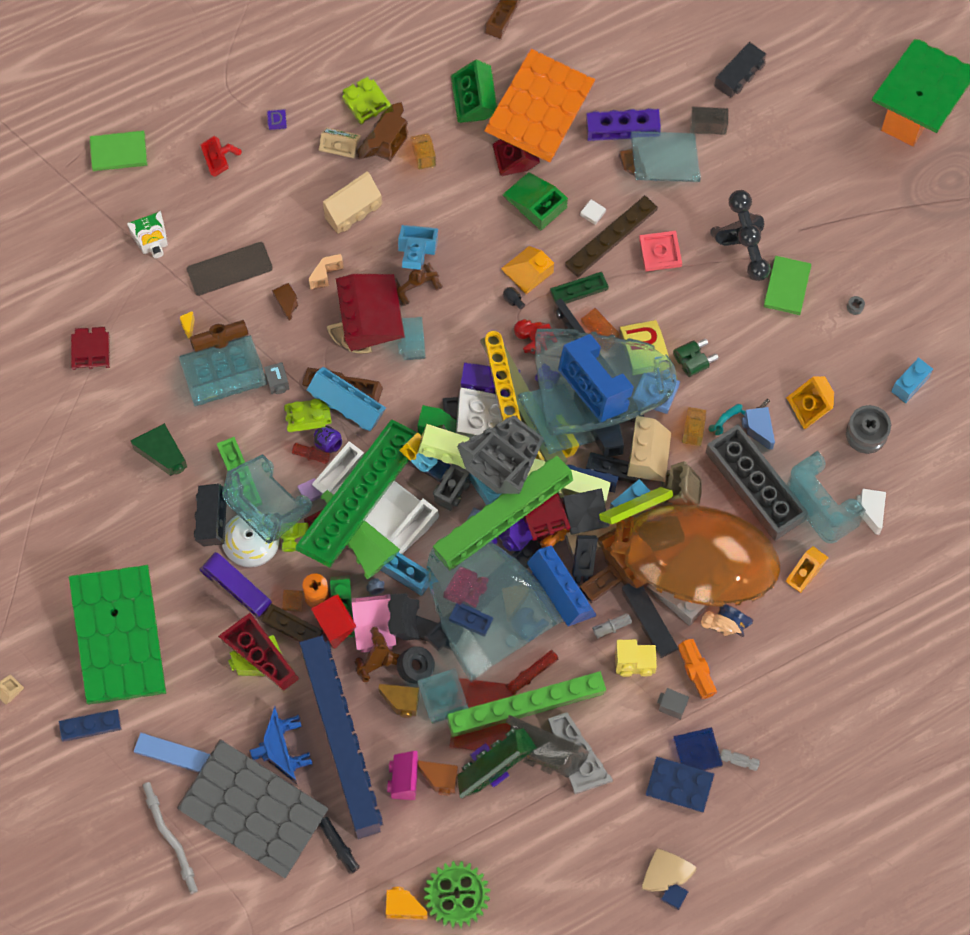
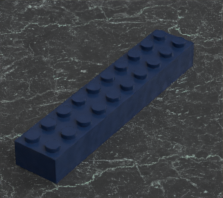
M323 636L300 642L305 665L357 839L380 833V826L383 825L382 816L379 809L375 810L377 800L374 790H369L372 787L368 771H363V769H366L365 760L362 752L358 753L360 744L357 734H352L355 731L351 714L347 715L349 710L345 696L341 697L344 693L340 678H335L338 676L334 659L330 660L333 657L329 642H324Z

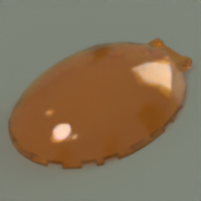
M672 504L654 507L634 517L630 516L615 523V539L611 545V550L616 553L626 554L625 564L634 572L633 576L643 584L649 583L656 587V591L660 593L665 591L673 594L676 599L707 606H724L726 603H735V606L741 605L744 601L751 600L753 602L764 597L765 593L770 589L772 590L778 581L780 559L771 541L752 523L728 511L703 505ZM624 527L629 528L627 543L622 542Z

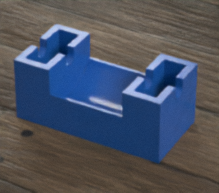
M589 334L563 346L558 370L601 423L628 410L630 401L627 398L631 397L634 386L624 374L611 378L596 359L599 357L601 346Z

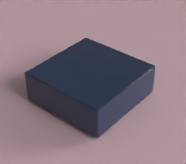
M676 884L668 886V890L665 891L661 901L679 910L689 891Z

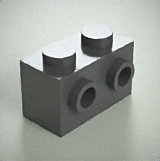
M452 464L450 469L445 471L441 484L437 485L433 492L434 503L449 511H452L454 506L457 507L462 499V492L467 491L471 485L470 473L455 464Z

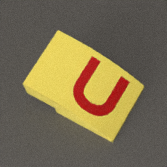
M656 320L620 327L632 376L669 369L670 360Z

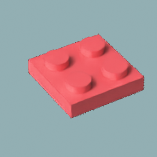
M676 231L639 236L645 272L682 267Z

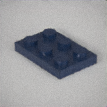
M656 756L646 796L704 813L715 774Z

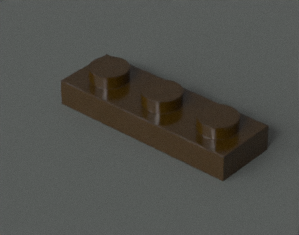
M274 604L270 605L262 619L263 623L299 642L313 639L323 634V630Z

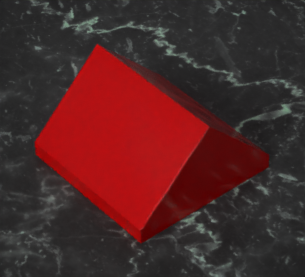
M338 594L311 608L333 649L337 648L357 628Z

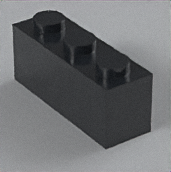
M749 41L716 76L714 86L730 98L735 94H739L744 87L743 85L753 79L755 72L762 70L765 66L766 53Z
M219 483L200 485L196 494L195 541L203 547L222 545L225 543L227 489Z

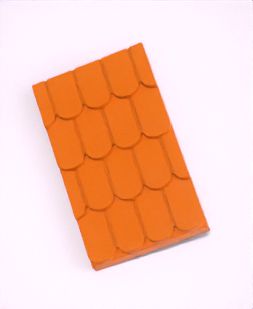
M531 49L489 120L485 132L551 163L596 79Z

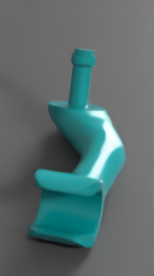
M736 404L725 411L715 424L708 427V430L710 432L716 430L715 435H721L723 433V424L729 418L739 413L745 415V411L742 410V404Z

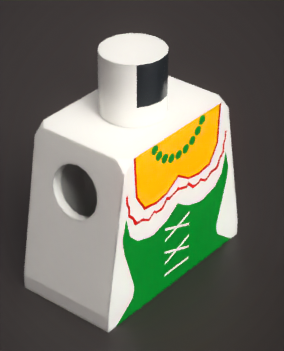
M161 212L127 223L130 234L143 254L151 252L154 258H160L164 255L162 248L166 247L168 243Z

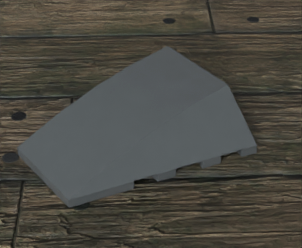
M513 415L496 424L495 427L484 430L482 434L475 435L468 441L459 443L457 447L465 469L495 493L519 494L544 438Z

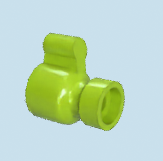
M286 521L279 524V535L283 539V552L296 551L297 542H295V539L303 537L308 530V523Z

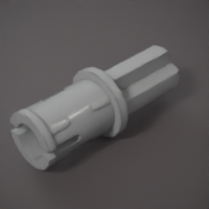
M626 613L612 620L609 618L608 621L592 627L596 638L599 639L606 634L616 633L617 629L631 624L632 620L630 615Z

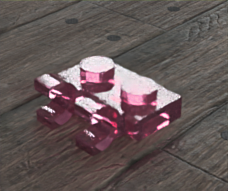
M460 566L444 591L443 597L460 605L465 601L476 608L480 601V595L484 594L487 590L486 585L489 579L486 577L477 578L478 573Z

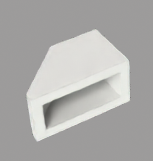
M863 489L856 498V506L859 507L858 514L872 531L879 535L883 525L886 492Z

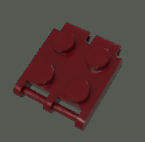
M92 327V333H89L88 328H75V334H71L72 370L87 367L93 369V367L103 366L110 368V334L106 332V328Z
M558 493L524 516L533 541L537 540V537L554 535V532L571 529Z

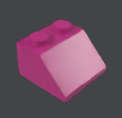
M418 751L394 754L393 761L389 762V773H392V780H388L387 792L391 793V799L416 800Z

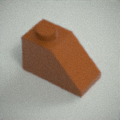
M418 761V770L434 791L444 796H450L451 793L455 794L458 775L457 765Z

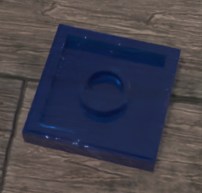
M712 727L673 737L681 764L704 771L723 766Z

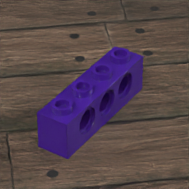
M629 109L627 111L611 110L609 112L593 111L587 113L588 141L660 137L659 109Z

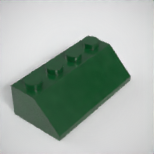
M513 728L505 734L506 738L504 740H497L491 745V750L481 752L476 756L477 760L474 763L469 762L462 767L463 771L457 775L461 799L480 792L537 749L524 728L519 730Z

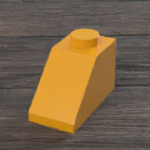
M812 546L804 553L785 582L801 593L817 575L829 557Z
M392 887L391 890H387L386 918L428 919L427 911L408 890H404L403 887Z

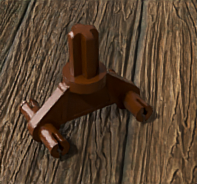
M430 263L423 266L427 273H423L422 268L421 270L413 269L409 274L408 281L400 286L397 278H395L398 297L403 306L410 303L405 295L408 290L422 286L427 281H432L436 290L443 287L438 279L437 271L434 272Z
M372 627L370 630L374 645L365 663L359 657L354 661L356 672L361 676L363 682H369L370 676L368 673L382 666L388 667L390 664L397 665V660L400 654L393 653L388 648L383 634L379 632L377 627Z

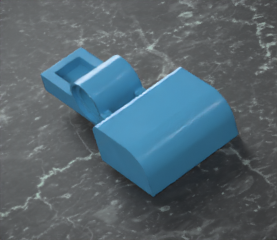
M401 226L398 251L404 252L402 268L421 270L425 254L435 255L438 242V228Z

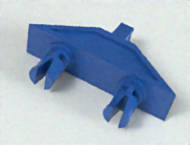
M274 707L264 736V742L259 743L258 748L250 750V754L253 760L263 758V761L270 760L271 764L297 784L294 775L295 769L312 765V760L308 759L310 758L309 752L295 757L289 756L283 734H285V731L301 728V722H297L300 718L297 715L281 720L278 717L276 707Z

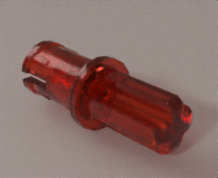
M295 443L292 448V454L305 457L308 461L314 460L327 464L330 460V453L317 450L314 446L308 447Z

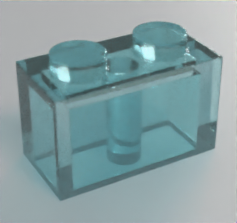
M422 317L403 318L405 338H401L402 343H398L399 354H403V361L426 359Z

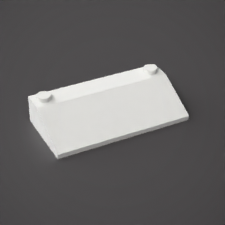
M349 441L313 482L312 486L322 494L328 490L334 495L362 459L364 452ZM393 481L365 521L400 549L399 553L403 554L429 530L440 516L438 510L425 499L420 501L397 482Z

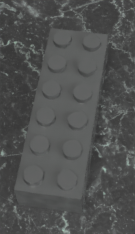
M739 424L707 444L705 453L774 541L806 521L808 511Z

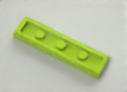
M659 487L599 514L600 520L609 524L617 523L672 498L673 492L670 489Z

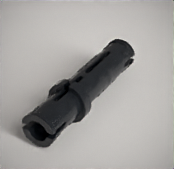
M324 817L318 826L337 853L336 857L342 861L349 874L356 872L360 865H358L351 854L352 850L345 845L329 817Z

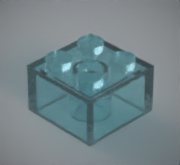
M455 668L418 681L432 724L446 720L447 715L469 708Z

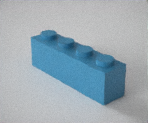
M325 367L316 372L307 388V391L313 397L321 399L330 408L341 412L345 418L358 423L364 430L371 431L377 425L386 407Z
M399 552L393 560L380 569V571L421 596L433 581L430 571Z

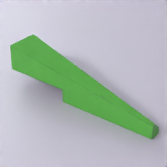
M326 490L321 495V499H324L328 504L334 495ZM366 521L363 522L347 544L349 549H353L357 557L356 561L358 565H362L365 571L364 576L367 579L379 572L400 551L396 545Z

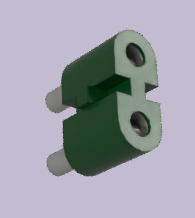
M706 338L699 342L692 340L673 350L675 359L679 364H682V369L688 377L710 367L709 363L718 360L716 353L709 357H706L704 353L701 354V347L708 345Z

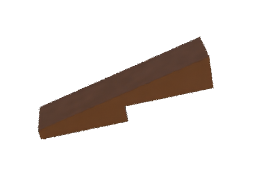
M500 0L486 23L485 34L501 39L521 0Z
M307 367L302 385L308 387L319 369ZM331 371L379 403L383 390L379 381L347 377L341 372Z

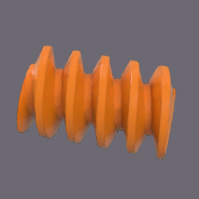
M313 573L306 576L302 583L305 601L307 605L313 608L329 599L328 585L326 579L320 574Z

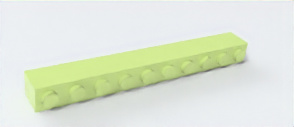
M427 424L421 438L418 453L426 457L442 460L445 463L458 465L465 469L457 445L468 441L470 438ZM535 458L528 476L532 471L542 467L546 461ZM571 470L574 481L557 492L559 497L562 498L563 496L602 488L604 502L606 503L611 482Z

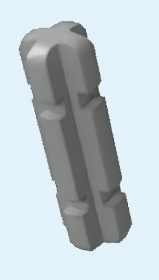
M723 749L720 756L722 761H731L732 764L744 768L747 766L754 771H757L760 764L758 759H749V756L736 752L731 753L727 749Z

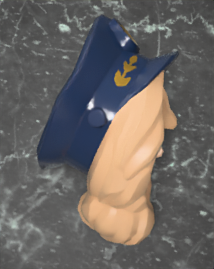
M719 603L720 611L718 614L707 611L702 617L701 624L704 628L716 629L717 632L722 631L724 636L737 633L739 636L744 637V628L746 629L753 624L751 617L725 603Z

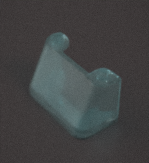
M262 454L227 471L222 495L225 502L266 543H272L308 514L313 503L302 494L294 499L272 477L274 465Z

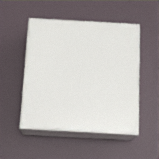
M591 199L581 211L580 216L596 225L606 212V208Z

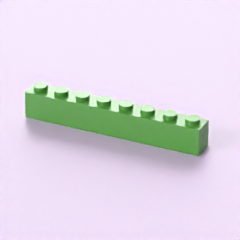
M558 456L549 459L542 467L529 474L519 494H501L497 500L486 505L476 515L469 517L460 527L454 528L449 535L439 539L433 545L436 556L451 571L574 481L571 469Z
M600 671L450 713L446 719L453 738L604 695L606 687Z

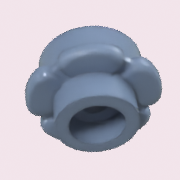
M378 578L372 579L368 582L366 589L370 595H378L384 592L385 583Z

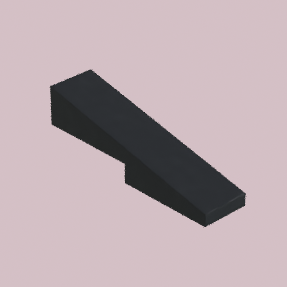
M630 584L623 586L622 595L640 621L642 629L651 644L656 645V651L660 658L677 651L678 646L643 585L637 589Z

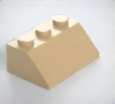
M367 171L323 201L325 219L338 234L342 231H347L352 224L363 220L368 213L380 208L382 205V195Z
M636 416L627 476L661 482L666 481L671 432L656 419Z

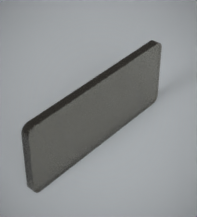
M258 242L187 267L195 294L198 296L273 270L263 242Z

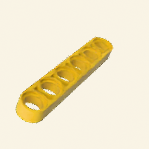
M497 331L488 332L485 337V347L502 421L513 415L521 420L502 336ZM492 336L497 337L499 340L495 345L490 344L488 341ZM494 354H500L503 360L501 362H495L492 359V356ZM503 371L507 377L500 380L496 377V373ZM508 389L511 395L509 397H502L500 391ZM506 407H512L515 410V413L513 415H507L504 412V409Z

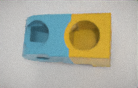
M417 432L399 451L419 470L428 472L438 462V459L426 457L418 453L422 436Z

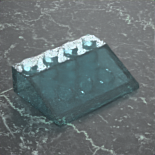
M251 335L229 341V344L221 349L211 347L199 352L178 356L194 406L203 405L267 385L263 367Z

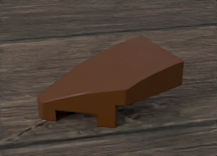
M638 148L620 151L619 155L623 169L642 180H646L647 177L644 165L641 163Z
M288 282L272 290L280 304L283 313L290 321L294 309L298 307L297 295Z

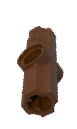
M240 320L228 325L214 324L210 327L209 331L191 336L190 342L194 352L211 347L221 349L226 347L229 341L248 336L249 333L245 321Z

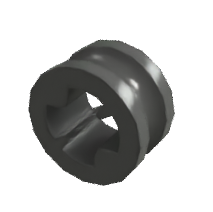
M859 296L851 297L847 304L848 312L853 315L861 314L865 306L864 300ZM853 303L859 304V308L853 307Z

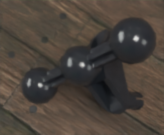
M736 190L731 193L728 205L732 211L738 213L739 221L722 228L715 226V228H711L710 234L712 237H715V241L720 245L742 244L744 247H747L751 260L747 266V273L751 279L763 281L770 274V265L767 260L761 258L758 247L761 240V232L764 228V219L761 215L749 213L748 210L752 205L750 194L745 190Z

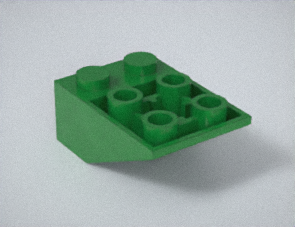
M530 172L503 193V196L540 231L567 209L568 198L554 185Z

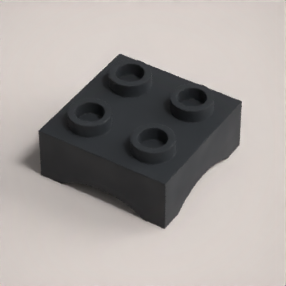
M602 488L562 497L571 528V535L610 527V524L601 521L599 514L606 511Z
M406 593L390 594L388 609L390 611L388 629L390 634L404 641L419 640V631L416 627V614L420 606L419 600L409 598Z

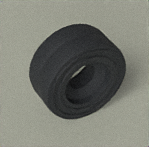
M411 647L403 651L397 660V671L400 677L408 683H421L430 678L434 672V658L423 647ZM413 660L419 662V670L412 668L411 663Z

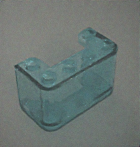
M816 451L792 468L787 486L808 511L806 519L822 540L826 543H835L859 527L866 510L855 499H848L839 506L815 477L824 470L826 465L823 456L819 451Z

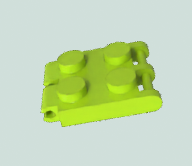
M368 77L356 82L357 88L352 84L343 89V100L360 125L372 116H378V113L391 106L375 80H370Z
M321 399L296 401L284 405V410L287 412L285 418L288 422V432L322 428L326 424L332 423L330 408Z

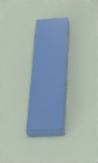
M140 733L134 749L136 754L198 773L210 755L209 753L144 733Z

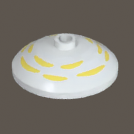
M253 511L244 512L236 515L226 524L225 543L222 544L226 556L233 563L243 567H257L267 563L276 554L280 543V535L276 524L267 515ZM249 532L253 533L251 537H247L246 534Z

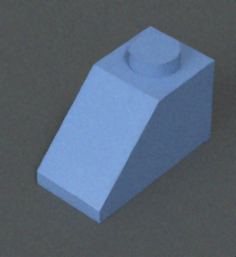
M769 408L746 410L744 417H742V426L746 428L747 435L767 449H773L775 439Z

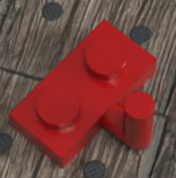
M216 136L200 144L210 174L214 177L229 169L224 154L228 152L237 156L242 154V150L232 144H226L222 147L219 138Z

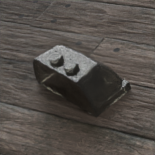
M511 715L506 720V723L510 725V730L513 728L516 730L524 728L537 749L524 758L523 763L534 767L536 764L541 767V771L549 775L554 772L568 778L580 769L589 755V752L582 746Z

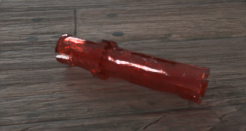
M549 650L543 657L525 671H520L515 679L506 684L507 690L514 695L525 685L531 684V681L559 660L557 654L553 653V650Z

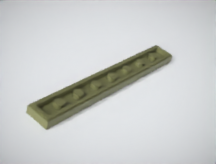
M494 336L488 339L492 345L499 342L498 338ZM484 337L480 339V343L486 352ZM504 345L520 417L527 426L544 438L539 449L544 461L558 456L566 464L567 459ZM494 354L492 356V359L495 362H501L503 360L500 354ZM497 372L500 380L507 377L505 372ZM506 389L507 393H508L509 396H510V395H511L510 391H509L508 389Z

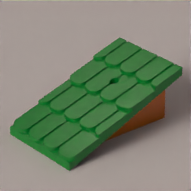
M914 39L872 97L873 102L888 109L881 131L912 147L924 128L938 133L970 86V64L961 62L955 56L947 55L942 50L931 47L922 40Z
M143 565L69 576L87 705L167 694L149 566Z

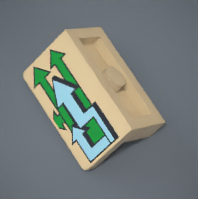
M326 128L321 133L319 151L355 158L357 144L361 139V135Z

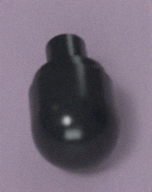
M507 287L503 291V297L510 305H516L520 310L524 308L525 304L521 300L522 296L515 288Z

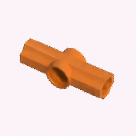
M688 639L678 644V650L685 662L686 673L689 679L693 680L701 700L717 694L716 687L710 676L709 666L705 658L701 657L694 639Z

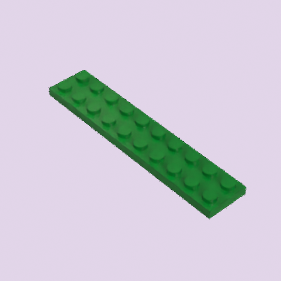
M391 419L297 543L295 550L330 568L409 461L399 450L417 432Z

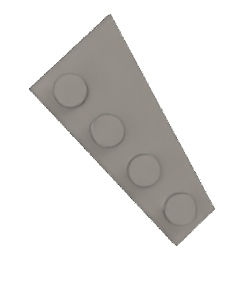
M567 712L548 718L574 794L613 782V779L606 772L603 764L593 753L592 748L585 741Z

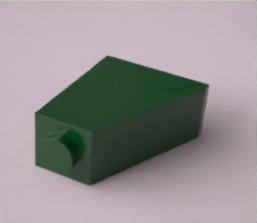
M165 423L130 440L134 451L170 476L180 474L187 468L186 460Z

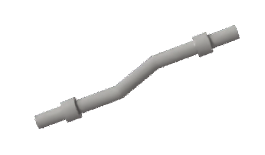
M150 782L142 785L147 797V806L152 811L158 830L174 848L182 869V878L186 880L190 894L198 892L193 878L195 876L193 869L189 867L182 845L165 826L159 809V800L154 795Z

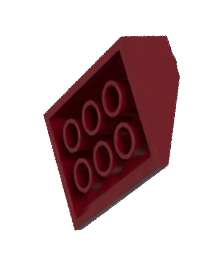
M350 274L335 278L344 337L351 352L405 338L394 274Z

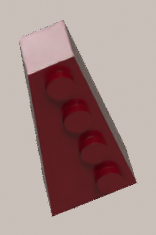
M248 613L218 636L226 645L283 691L299 680L294 670L251 613Z

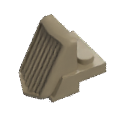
M685 461L671 465V469L666 473V481L662 482V487L672 490L673 497L661 502L660 508L667 510L684 505L691 509H697L702 495L701 478Z

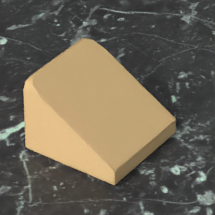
M11 674L0 681V700L5 704L11 702L24 689Z

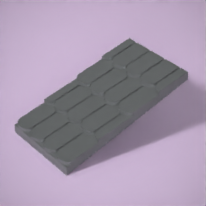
M219 739L177 807L184 814L285 879L329 809L221 739Z

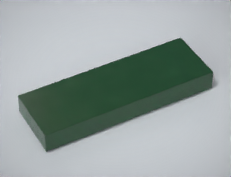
M601 271L550 288V293L554 303L562 298L564 303L567 304L609 289V286Z

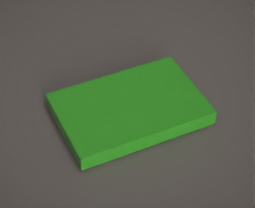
M144 131L90 136L93 171L148 166Z
M775 256L764 307L800 315L812 264Z

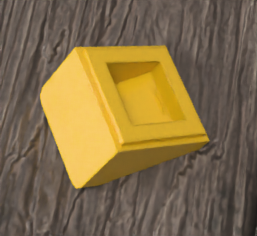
M193 312L180 316L181 325L188 339L193 334L195 322Z

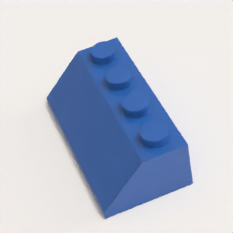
M552 545L537 550L527 561V564L566 625L571 626L595 617V611Z

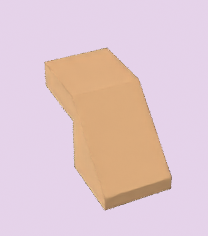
M341 254L322 258L309 277L311 290L329 286L326 272L344 269Z

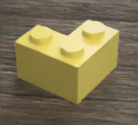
M617 640L615 648L616 674H620L622 677H629L632 674H640L641 676L655 674L657 669L656 645H637V640Z

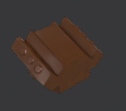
M402 102L392 104L374 124V130L362 141L363 144L356 151L358 159L378 156L390 162L408 138V122L401 117L404 112Z
M625 522L598 537V543L604 552V561L608 566L611 564L622 577L624 586L630 584L637 589L666 572L663 563L657 560L654 552L642 537L634 531L631 524Z

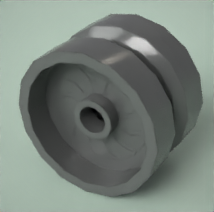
M861 406L850 417L846 429L847 442L860 453L870 454L879 451L885 445L891 431L890 417L877 406Z

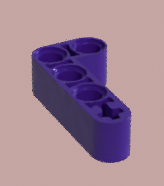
M217 552L212 554L200 568L203 575L211 581L215 580L256 617L259 618L272 604L271 600Z

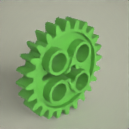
M452 861V867H448L444 863V870L437 867L438 874L431 873L433 881H426L430 888H424V892L429 894L424 897V900L430 901L426 908H433L430 915L437 914L436 922L443 919V926L451 922V928H454L455 923H458L461 929L463 922L470 926L471 919L477 923L476 915L478 914L483 917L484 913L481 909H488V905L484 902L490 901V897L485 895L490 893V889L484 888L488 885V881H481L484 874L477 875V867L472 871L471 863L467 867H463V861L460 862L459 866H456L455 862ZM463 879H469L472 882L468 888L462 887L460 883ZM448 881L452 886L449 890H443L440 887L441 883ZM455 891H459V894H461L459 899H456ZM471 891H475V894H465ZM440 895H451L444 898H439ZM466 899H471L474 902V906L466 908L463 902ZM445 902H452L454 904L453 909L449 911L445 910L442 906Z

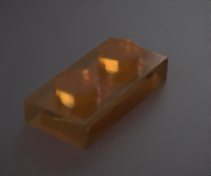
M596 308L581 318L584 326L605 348L620 336V333Z

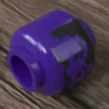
M326 425L315 431L314 445L327 454L337 452L340 449L343 441L341 434L337 430Z

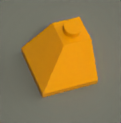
M528 246L503 266L501 270L525 294H528L554 273V262L542 250Z
M813 376L786 398L802 427L807 429L833 409L834 391L825 376Z

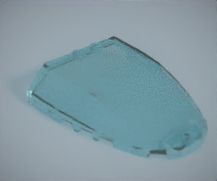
M537 329L535 334V363L546 429L551 436L587 432L625 422L661 406L669 399L676 386V371L671 359L667 354L665 356L662 355L651 344L631 338L627 340L615 338V335L612 334L603 336L597 335V332H591L590 334L601 346L599 357L596 358L611 378L624 374L634 386L631 397L627 398L630 401L628 410L600 423L558 370L563 346L589 334L579 333L578 330Z
M492 541L451 571L438 559L434 548L430 551L426 572L431 596H433L436 612L440 617L443 631L446 633L450 646L470 682L546 631L562 622L564 623V620L537 578ZM457 601L494 617L485 637L449 621Z

